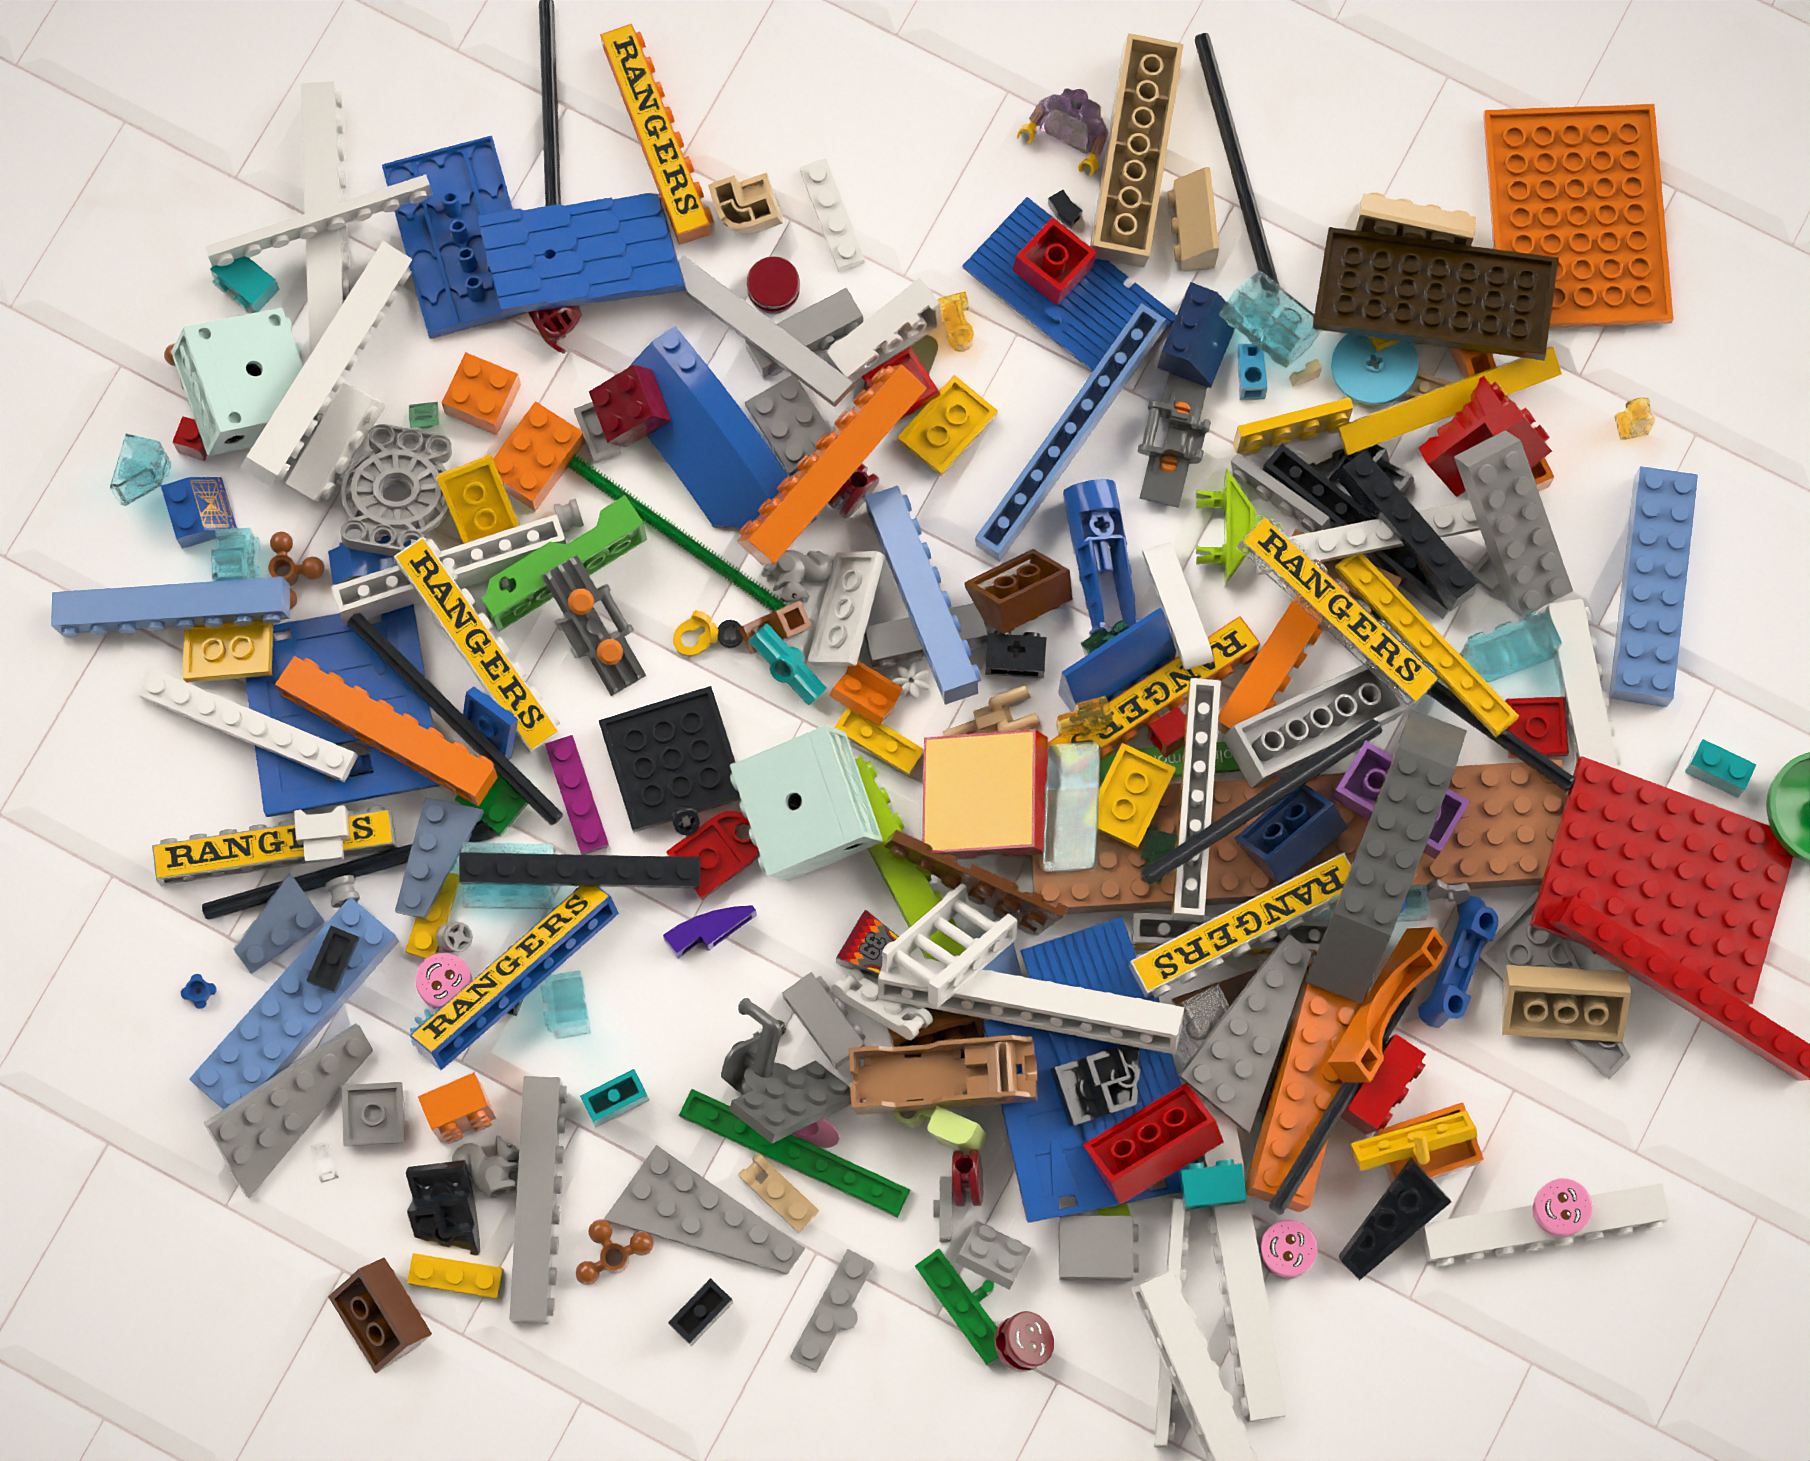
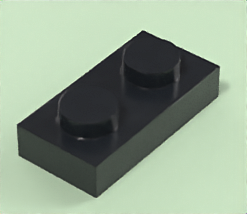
M330 926L306 981L336 994L360 940L359 936Z

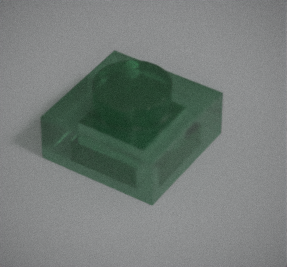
M438 401L409 404L410 428L427 429L434 425H439L440 410Z

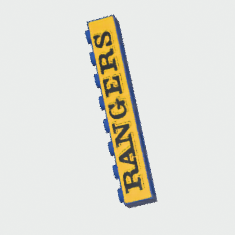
M579 886L573 893L558 906L554 907L548 915L530 928L524 936L510 946L500 957L488 965L484 971L469 984L465 985L459 993L441 1006L435 1014L409 1035L418 1052L442 1071L619 914L611 896L600 887Z

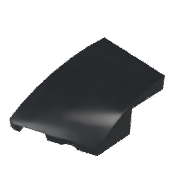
M1377 444L1350 455L1345 454L1344 448L1333 452L1332 457L1318 464L1314 462L1309 464L1351 498L1352 496L1340 484L1338 478L1342 467L1364 451L1371 456L1403 495L1414 483L1413 475L1391 464L1387 449ZM1362 506V507L1365 508L1368 512H1370L1372 515H1374L1377 519H1379L1374 513H1372V512H1371L1370 510H1368L1366 507Z
M1121 1045L1050 1069L1069 1127L1137 1105V1081L1140 1076L1138 1062L1139 1052L1142 1048Z
M466 1160L409 1166L405 1174L413 1199L408 1207L407 1214L414 1238L428 1242L434 1241L448 1248L453 1245L470 1250L471 1255H479L481 1249L478 1218Z

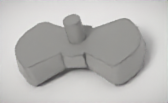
M1436 879L1428 883L1426 894L1429 900L1444 898L1448 899V902L1455 901L1457 904H1460L1469 899L1470 888L1467 883L1447 885L1441 880Z

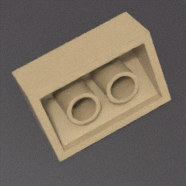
M1203 167L1175 179L1172 190L1167 192L1169 208L1174 207L1175 216L1170 219L1172 235L1177 234L1178 244L1173 246L1175 262L1180 261L1181 271L1215 268L1218 257L1219 239L1210 167Z

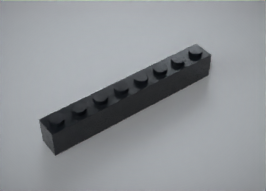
M1281 444L1263 465V471L1326 514L1330 519L1331 528L1377 519L1284 444ZM1405 546L1364 554L1373 565L1402 578L1399 585L1441 619H1444L1450 612L1431 590L1426 577Z

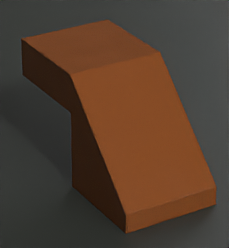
M801 600L738 628L749 653L752 654L757 652V650L748 640L765 624H768L782 640L813 626Z

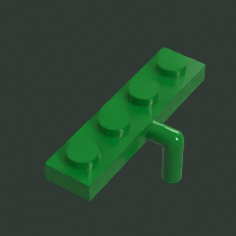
M938 1248L914 1267L981 1360L988 1366L999 1358L994 1343L997 1327L979 1302L993 1292L994 1283L990 1280H985L982 1286L971 1292L943 1252Z

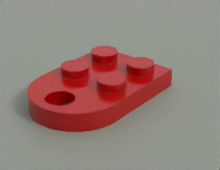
M724 811L715 815L701 825L695 833L687 835L666 851L668 856L700 857L699 889L693 888V890L701 900L751 865L759 855L758 847L753 844L750 837L742 840L735 835V830L740 825H748L751 828L748 818H745L742 812Z

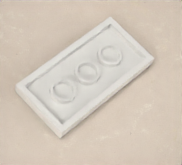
M878 551L836 552L809 652L808 663L814 666L857 665L885 555Z

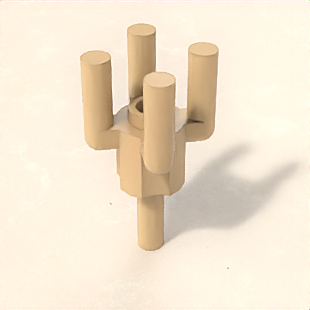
M1024 685L991 697L988 701V706L973 711L975 720L942 731L943 736L971 734L976 731L990 733L1029 730L1040 726V722L1036 713L1013 720L1008 705L1031 698L1028 688Z

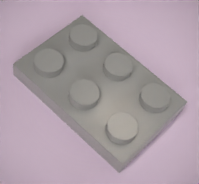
M793 375L745 401L747 410L789 476L798 471L796 465L805 455L808 454L810 456L817 450L815 443L825 433H831V430L805 389Z

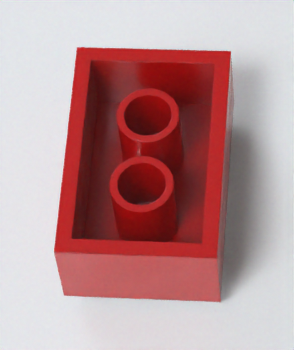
M1398 1034L1393 1035L1387 1040L1382 1049L1384 1060L1371 1082H1362L1341 1117L1365 1135L1381 1128L1384 1129L1393 1116L1389 1111L1397 1103L1400 1104L1410 1090L1406 1085L1413 1079H1417L1426 1066L1422 1061L1427 1054Z

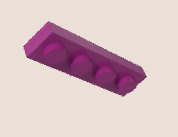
M573 735L545 743L581 855L610 847Z

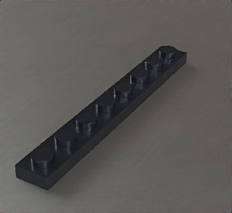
M460 852L459 884L699 889L700 857Z

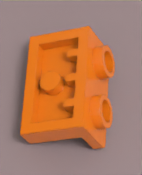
M857 661L856 666H848L845 674L832 688L829 696L880 726L894 709L903 688Z

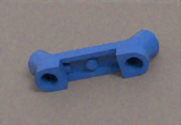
M1470 896L1468 900L1457 904L1459 922L1433 991L1418 1006L1420 1019L1430 1027L1440 1028L1449 1019H1459L1467 1011L1472 997L1466 994L1484 943L1485 941H1493L1499 924L1496 911L1491 907H1486L1485 902L1479 897Z

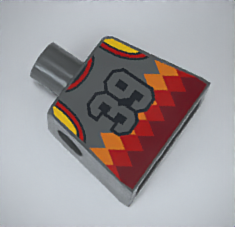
M864 909L836 956V963L849 969L856 968L861 973L878 979L882 968V951L889 942H894L899 936Z

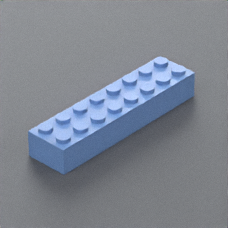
M1640 466L1634 475L1609 699L1668 707L1674 699L1698 474Z
M350 897L193 1073L189 1080L218 1106L225 1109L288 1068L399 943L397 936ZM330 926L360 938L336 994L306 981Z

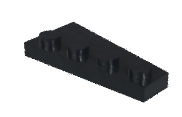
M1410 1158L1338 1255L1340 1261L1360 1281L1452 1202L1451 1199Z

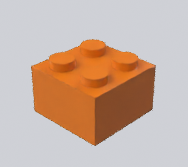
M465 352L441 402L444 413L498 435L521 387L519 374Z

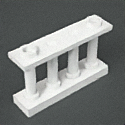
M963 883L954 891H949L940 903L894 942H889L882 951V971L888 974L898 964L928 984V1003L936 1008H939L1012 944L1017 937V919L1007 914L1000 921L993 922L966 904L967 886ZM959 913L985 930L986 933L980 938L973 939L948 921ZM940 930L967 948V950L960 956H953L928 938ZM920 947L947 967L940 973L934 974L909 957V955Z

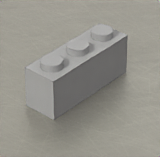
M811 971L783 991V999L833 1067L837 1069L849 1060V1048L865 1047V1043L862 1040L866 1036L856 1023L851 1026L845 1018L848 1012L838 999L834 1002L827 992L831 989L823 977L820 975L816 978Z

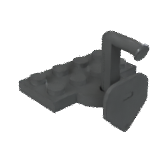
M747 997L739 1002L738 1012L741 1015L750 1016L763 1027L761 1035L735 1046L725 1057L721 1078L742 1095L731 1101L729 1110L770 1143H774L851 1105L850 1086L816 1060L796 1070L784 1064L774 1062L782 1032L778 1020L751 1002Z

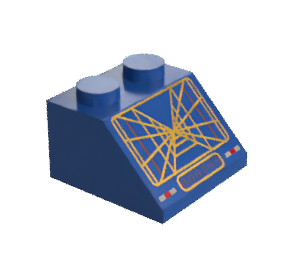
M187 477L161 485L175 537L182 549L238 532L222 477Z

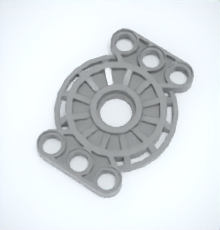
M378 424L370 429L368 435L372 451L358 458L347 470L342 481V506L349 520L345 521L341 526V541L350 549L395 556L406 548L404 543L407 540L420 539L423 535L438 527L447 516L449 507L447 503H445L444 508L441 506L442 496L444 495L436 475L447 471L442 463L447 462L451 458L452 443L447 436L442 434ZM379 434H385L390 437L386 443H377L374 438ZM408 439L418 442L415 448H406L402 444ZM441 444L447 449L443 453L436 454L431 451V448L434 445ZM350 478H352L351 486L347 489ZM401 483L410 489L411 495L403 501L394 502L385 499L383 491L391 484ZM352 499L354 507L352 511H350L346 500ZM435 515H438L435 520L426 525ZM351 529H358L362 532V535L359 538L351 539L346 536V533ZM386 534L391 537V540L386 544H379L375 541V538L378 535Z

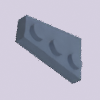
M290 872L233 948L251 974L325 922Z

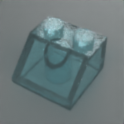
M125 433L109 487L120 505L127 506L162 485L164 477L169 476L171 460H169L160 441Z

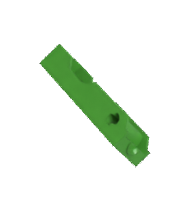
M626 495L601 509L597 526L567 545L550 541L489 579L486 595L481 597L486 606V614L498 632L554 598L544 582L542 574L577 554L590 576L647 540L644 522ZM506 578L508 585L503 588L501 580Z

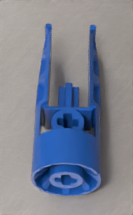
M1095 479L1076 483L1064 489L1062 493L1073 554L1076 556L1079 570L1078 577L1082 584L1086 601L1085 606L1093 628L1089 631V634L1093 636L1105 627L1098 573L1104 574L1111 571L1126 630L1140 621V619L1136 617L1135 593L1131 578L1132 568L1128 558V543L1116 483L1114 480Z

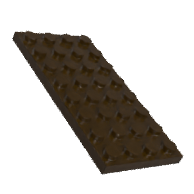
M1328 227L1312 329L1545 361L1559 258Z

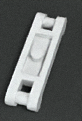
M853 968L846 974V979L838 980L832 986V992L838 999L908 1040H912L918 1035L921 1027L926 1028L933 1022L932 1015L924 1008L918 1009L911 1004L879 999L878 985L866 979L856 968Z

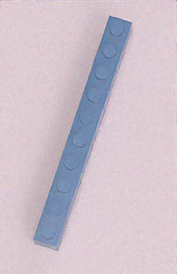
M1141 303L975 537L978 548L1001 562L1166 329V319Z

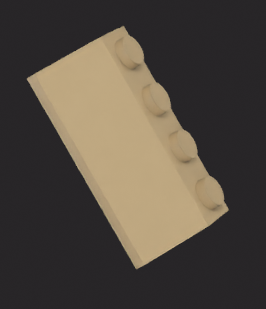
M1371 192L1369 194L1363 193L1355 230L1471 246L1475 236L1476 217L1462 210L1452 212L1442 210L1440 206L1434 204L1423 206L1414 204L1409 199L1399 198L1395 200L1385 198V195L1381 193Z
M1506 965L1502 1001V1035L1623 1042L1631 996L1628 974L1621 971Z

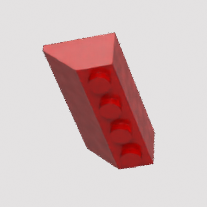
M1185 1083L1084 1143L1083 1146L1105 1185L1121 1205L1224 1143L1214 1117L1189 1085Z

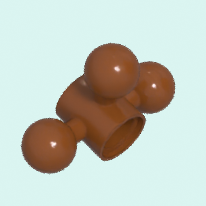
M279 531L272 535L270 547L277 555L270 560L268 565L271 577H283L291 587L297 582L300 574H303L310 580L318 579L323 575L325 570L324 563L318 557H308L302 564L295 565L292 558L287 554L293 547V539L290 534ZM280 567H291L287 575H276ZM290 588L291 610L297 604V595Z
M603 1219L593 1221L589 1226L588 1235L593 1242L601 1244L603 1247L600 1252V1260L596 1263L592 1261L581 1262L575 1271L576 1279L583 1285H592L598 1280L600 1272L603 1270L613 1274L623 1272L629 1264V1256L633 1254L645 1256L652 1251L654 1241L651 1235L643 1231L637 1232L631 1237L629 1245L623 1247L618 1243H612L610 1238L613 1231L609 1222ZM611 1251H619L623 1254V1260L617 1266H610L606 1262V1257Z

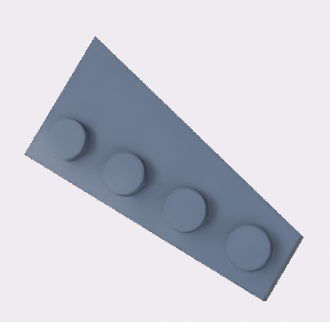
M425 797L395 907L397 914L426 919L444 886L443 884L448 874L456 865L459 853L464 845H467L476 823L480 821L484 814L483 809Z

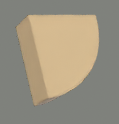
M1318 359L1306 363V369L1299 372L1294 371L1290 375L1289 380L1292 387L1320 376L1322 366Z

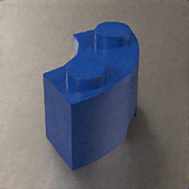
M386 535L376 542L386 544L391 540V537ZM407 540L404 543L406 548L411 545V540ZM342 542L339 543L338 547L328 551L333 585L397 566L393 559L394 556L350 549Z

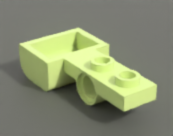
M936 1106V1109L916 1110L915 1115L909 1119L903 1118V1112H894L895 1117L905 1127L910 1129L917 1128L925 1120H928V1131L941 1145L955 1151L962 1150L964 1155H969L970 1150L973 1149L980 1151L988 1137L987 1133L978 1123L939 1106Z

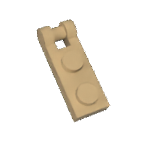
M757 1153L752 1158L753 1163L747 1169L743 1168L737 1174L738 1177L794 1230L800 1233L820 1210L760 1153ZM763 1170L768 1177L760 1184L755 1177Z

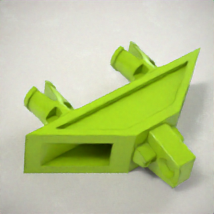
M1227 468L1222 491L1196 490V499L1203 500H1197L1195 505L1196 509L1222 508V511H1224V544H1222V547L1196 546L1195 553L1203 555L1196 557V565L1220 564L1224 567V588L1251 550L1244 540L1263 521V515L1256 514L1255 508ZM1268 520L1279 530V521Z

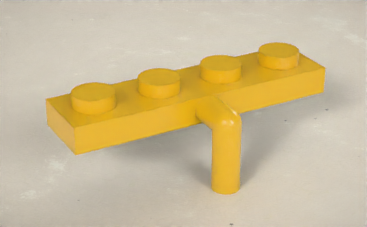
M1466 1110L1351 1143V1150L1361 1171L1376 1168L1397 1160H1404L1411 1156H1416L1420 1164H1427L1430 1160L1429 1152L1478 1138L1477 1128Z

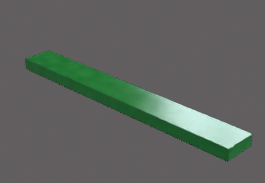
M691 1088L678 1115L680 1118L751 1151L760 1153L764 1157L896 1218L899 1217L911 1189L792 1134L774 1143H770L729 1110V1105Z

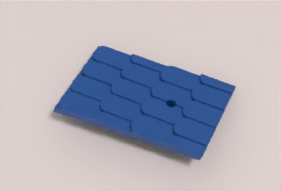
M492 135L381 164L387 187L426 175L433 194L428 196L423 202L403 204L394 211L406 256L412 259L409 267L429 339L470 329V327L496 322L499 319L503 320L526 314V312L503 314L492 273L488 272V258L477 220L479 215L513 210Z
M645 193L617 199L609 197L569 205L555 204L527 210L519 208L477 216L498 300L504 315L687 291L661 198L658 194Z

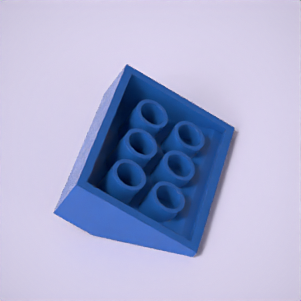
M1161 607L1062 671L1058 694L1074 717L1096 711L1175 659L1177 651Z

